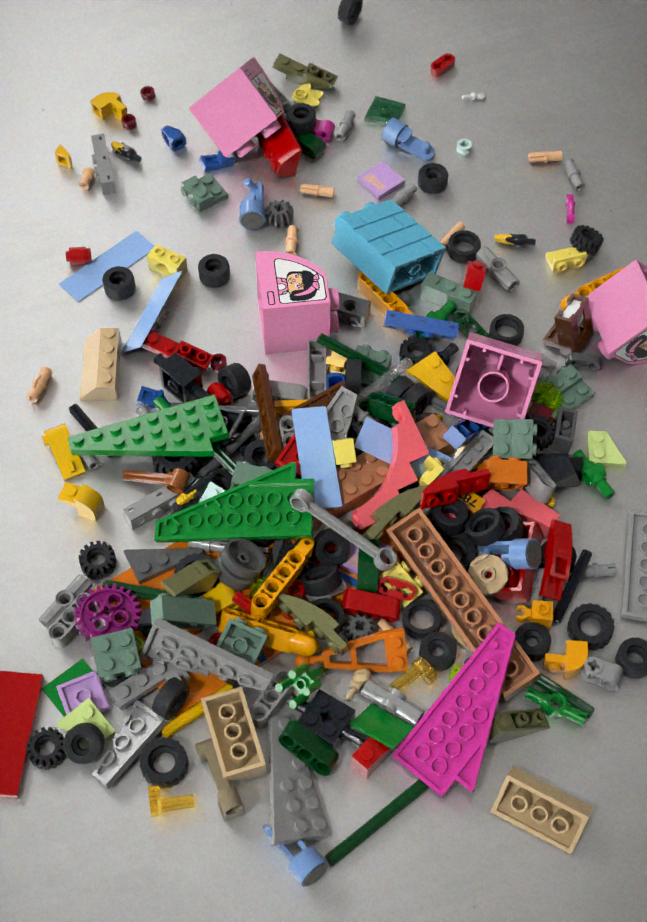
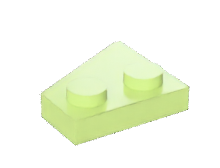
M587 431V455L590 461H593L595 464L600 463L603 467L625 468L626 461L607 431Z
M90 698L86 699L56 723L58 728L69 731L79 723L94 724L102 731L105 740L116 732Z

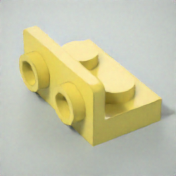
M570 247L547 252L545 258L552 273L584 266L587 253Z
M428 456L422 464L421 468L426 472L418 480L420 483L418 487L429 485L444 470L442 463L437 458Z
M398 559L392 568L384 571L379 578L392 576L410 581L415 585V596L408 601L401 600L402 605L406 607L421 595L425 589L418 577H414L410 572V566L404 560L401 562ZM386 580L384 584L388 587V589L396 588L395 586L389 584L390 581ZM406 586L404 589L398 587V590L404 591L405 596L412 593L409 590V586Z

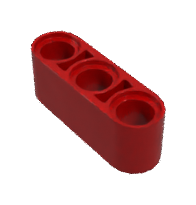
M345 589L341 607L345 613L356 615L358 612L360 616L367 614L368 618L385 619L387 622H399L402 601L397 598L361 590Z

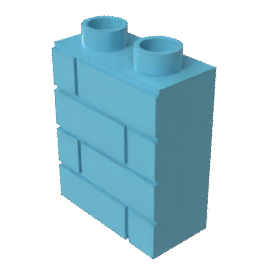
M387 200L379 204L370 202L362 210L353 213L349 211L342 212L335 220L334 227L336 230L331 243L385 294L426 278L429 272L436 274L446 249L441 242L434 236L432 237L424 227L418 224L407 212H404L393 200Z

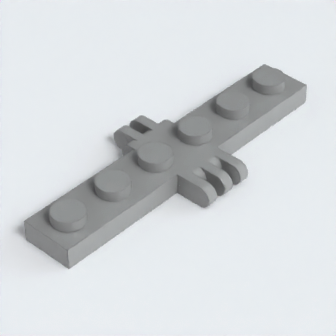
M481 430L454 460H446L440 457L438 460L442 463L444 470L439 477L464 468L469 473L472 472L493 449V436ZM418 502L414 507L418 509L420 503ZM433 507L422 510L428 519L432 514Z
M215 625L202 631L196 637L208 640L214 633L220 631ZM152 658V664L139 671L137 675L131 676L109 690V694L119 709L122 710L173 677L181 680L180 677L183 676L186 682H189L191 678L185 670L177 668L175 664L170 662L160 664L157 663V659Z

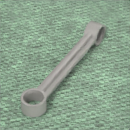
M297 489L290 498V504L294 509L300 512L307 511L374 558V565L379 570L388 571L396 563L397 556L392 549L387 547L380 549L313 502V497L308 491ZM382 554L387 556L390 560V564L384 563L381 560L380 555Z

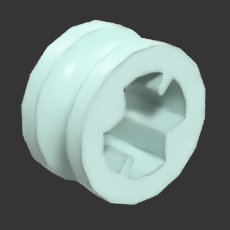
M468 139L459 140L457 152L461 155L471 153L472 142Z

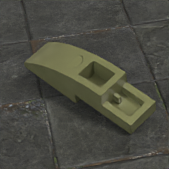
M282 54L278 55L272 67L286 74L287 80L300 85L310 83L311 88L332 89L338 78L337 75L312 63L305 66Z
M428 485L407 490L377 508L370 515L375 522L362 536L369 541L372 539L377 540L384 533L382 529L386 525L390 526L397 517L400 519L415 511L416 508L414 506L421 502L422 491Z
M284 594L279 596L280 609L286 615L290 614L294 618L293 622L299 629L304 628L308 633L314 627L313 631L320 639L325 638L328 642L327 646L333 653L338 652L343 656L348 651L347 644L337 634L340 631L339 623L330 615L303 599Z

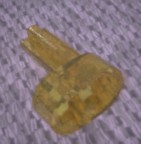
M419 656L411 663L412 667L394 680L390 687L402 691L419 676L428 685H431L438 679V675L429 663Z
M159 785L148 786L151 817L162 816V812L195 807L193 794L161 799Z

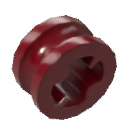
M145 86L140 90L141 98L144 101L155 99L153 87Z
M126 114L121 118L122 127L125 130H133L136 127L137 123L134 115Z
M214 354V358L211 361L212 370L219 372L220 369L227 366V360L223 354Z

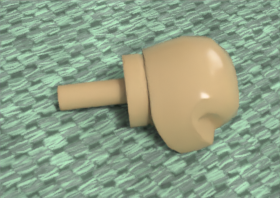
M359 668L354 672L352 681L349 684L351 690L345 698L347 701H350L355 692L358 693L367 680L371 679L369 670Z

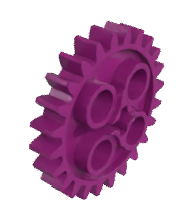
M106 583L104 589L97 585V591L94 592L92 589H89L90 595L83 594L84 601H77L79 607L74 609L75 614H77L74 615L76 629H79V635H84L86 642L93 637L129 628L138 631L137 625L142 614L140 602H136V595L131 596V590L125 592L124 586H121L118 590L116 584L109 588ZM113 602H119L117 605H111ZM94 608L99 609L97 612H91ZM119 619H125L122 623L117 622ZM99 626H106L104 629H97Z

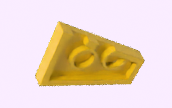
M433 352L406 370V374L412 375L419 380V383L434 391L436 396L448 402L455 377L436 352Z

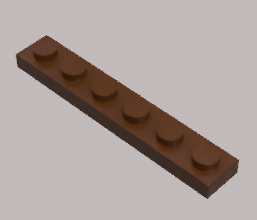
M258 364L252 374L267 460L268 462L275 463L283 451V445L280 441V430L277 426V415H275L274 401L271 395L272 388L269 385V373H267L265 364Z

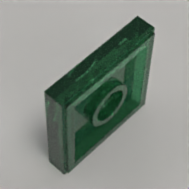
M375 96L364 117V121L385 127L387 122L393 117L400 120L406 104Z

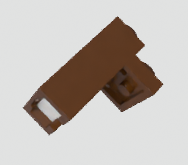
M573 293L567 299L568 307L564 312L558 311L554 317V325L543 338L544 345L560 349V354L567 355L571 352H582L594 335L588 297Z

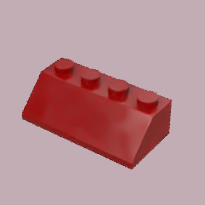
M282 113L276 119L281 125L277 131L266 139L261 132L255 135L277 178L296 176L302 149Z
M523 522L525 531L521 539L534 538L541 545L543 534L536 523ZM505 523V531L510 527V523ZM506 565L509 576L505 588L499 593L489 596L510 604L530 603L536 569H514ZM487 572L486 578L489 579L492 576L491 572Z

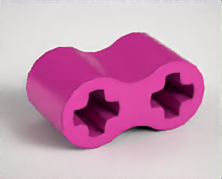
M316 118V127L311 133L321 138L324 142H329L335 130V124L330 120H318Z

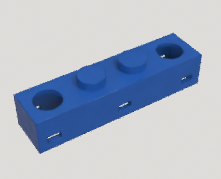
M391 310L385 312L383 327L405 331V334L413 336L416 333L422 334V337L427 339L438 337L455 340L459 323Z
M464 419L452 425L442 437L457 450L470 443L481 430L486 431L489 426Z

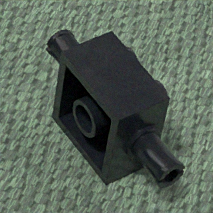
M176 352L168 358L164 357L161 353L154 357V363L159 366L162 387L178 401L187 403L211 396V394L203 389L201 371L197 367L190 365L185 357L178 355Z
M321 689L317 691L311 701H305L294 708L302 713L298 722L335 750L343 739L358 748L366 739L365 735L351 728L350 723L355 719L356 710ZM294 693L287 700V706H289V702L297 697Z

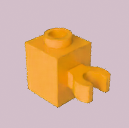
M532 600L530 609L524 605L517 606L516 612H522L524 615H517L516 622L522 623L529 620V622L543 625L550 631L553 622V601Z

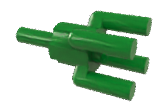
M303 663L289 671V677L277 683L275 689L281 692L289 686L295 687L299 692V696L289 702V706L294 709L307 701L311 693L321 688L322 682L320 677L327 674V668L310 669L307 664Z

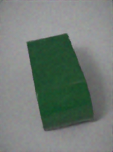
M311 132L305 135L293 133L302 149V154L311 159H315L326 149L325 142Z
M372 392L368 395L369 413L377 418L399 424L393 416L392 407L404 399L383 392ZM404 400L416 424L415 404Z
M379 538L377 540H370V542L379 547ZM360 548L358 551L357 590L377 592L378 568L374 565V558Z
M290 720L278 738L279 743L286 750L322 776L330 775L339 759V754L333 747L298 721Z

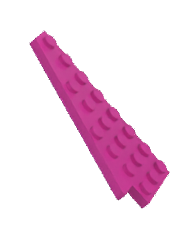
M499 622L392 754L395 760L442 798H444L456 781L472 794L476 788L516 640V634Z

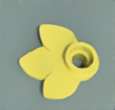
M306 83L294 91L292 99L296 103H306L316 107L320 105L319 100L323 96V91L312 90L311 84Z

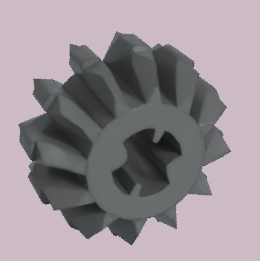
M283 199L281 201L275 200L274 203L269 202L265 209L266 221L269 222L270 226L275 225L276 228L278 226L283 228L284 225H289L290 221H293L294 209L290 206L289 202L284 203Z
M358 612L356 618L350 615L348 621H344V629H342V635L346 636V642L377 632V626L374 625L373 618L368 619L367 614L360 617Z

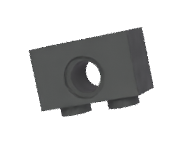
M338 292L339 310H332L337 311L338 321L364 328L371 312V301Z
M559 407L554 421L555 435L550 445V450L569 453L574 442L577 410Z

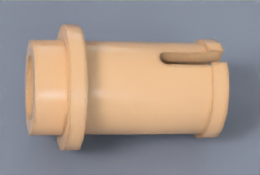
M90 167L82 171L83 175L78 184L84 190L89 189L91 180L95 177V171Z

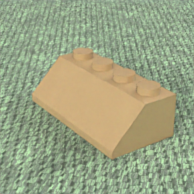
M100 328L85 339L80 401L118 400L121 354L119 328Z
M238 687L201 698L223 779L249 780L267 774L266 763L243 688Z
M513 766L505 778L491 813L572 854L593 807Z

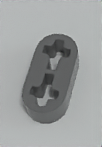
M571 352L565 357V366L567 367L571 364L576 370L597 371L600 368V357L595 354Z

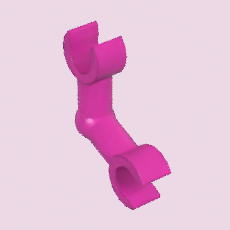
M566 194L567 201L565 205H568L566 223L573 224L575 221L574 195Z

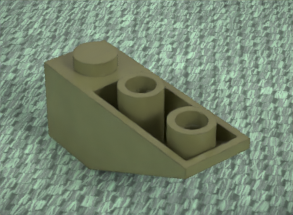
M209 559L197 560L162 581L161 585L166 589L167 593L174 597L206 592L212 589L222 571Z
M543 709L496 712L488 744L506 742L549 729L550 726Z

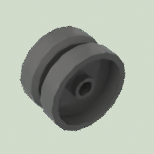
M230 539L214 562L222 571L218 579L234 590L249 589L266 565L264 553L256 544L247 539Z

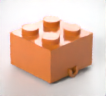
M491 456L490 459L484 460L483 463L477 466V471L487 469L491 473L488 489L486 490L492 488L499 491H515L517 489L521 490L523 486L527 485V461H520V458L513 457L503 460L500 456Z

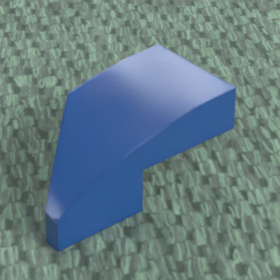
M218 151L217 155H201L199 161L204 172L233 165L235 158L225 157L221 151Z
M141 386L136 405H146L148 408L158 409L153 404V401L158 396H162L169 405H171V402H168L162 389L158 391Z

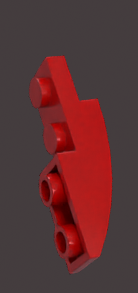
M152 330L149 331L141 346L156 355L161 353L166 358L176 352L178 355L185 357L190 365L197 367L200 371H206L214 358V355L182 340L180 343H177Z
M464 468L439 477L422 491L421 510L457 502L460 495L488 489L491 473L487 469L469 473Z
M552 519L543 557L546 558L539 596L560 601L564 581H567L569 578L573 539L571 524Z

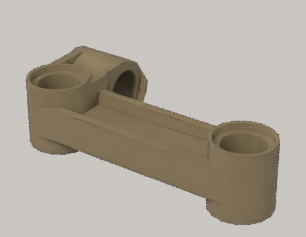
M212 738L195 744L201 762L207 761L217 786L218 806L224 821L244 814L245 809L235 787L230 788L228 780L223 779Z

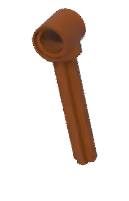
M175 468L173 472L170 471L167 474L136 470L122 472V479L125 481L166 485L168 490L176 494L183 493L190 478V474L187 471Z

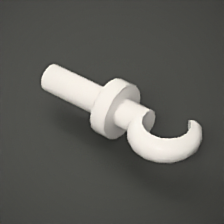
M471 92L470 95H462V99H484L486 95L484 93L479 95Z

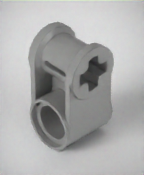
M589 657L586 659L580 675L586 682L598 685L609 691H617L624 669L617 664L609 663L597 657Z

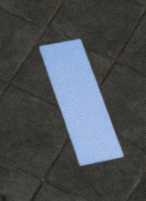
M135 231L63 280L59 285L79 302L103 285V274L108 269L116 266L128 268L148 254L154 248V245L138 231Z
M182 271L161 279L121 353L142 346Z
M326 407L292 409L302 479L314 478L315 503L323 509L342 507Z
M367 417L354 447L390 464L393 450L391 428ZM426 446L429 454L411 462L410 465L416 477L421 478L426 472L421 466L428 456L437 459L440 457L446 460L454 459Z

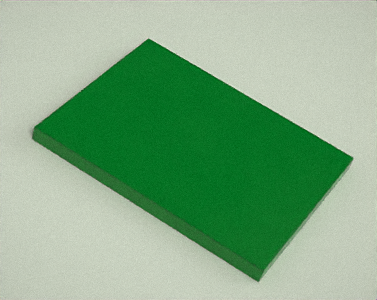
M83 658L41 688L63 717L66 716V712L56 686L93 672ZM100 680L103 689H105L106 686H105V685L103 684V682Z
M372 703L350 723L352 727L393 750L414 728L412 725Z

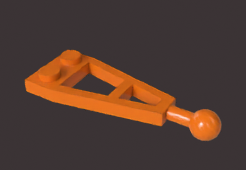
M404 628L383 630L345 642L350 651L351 662L330 660L331 655L337 654L333 653L330 648L323 649V655L307 657L298 654L294 660L296 667L303 663L307 664L308 667L312 664L324 663V668L358 670L359 668H366L371 672L385 673L409 670ZM384 639L387 664L357 662V647Z

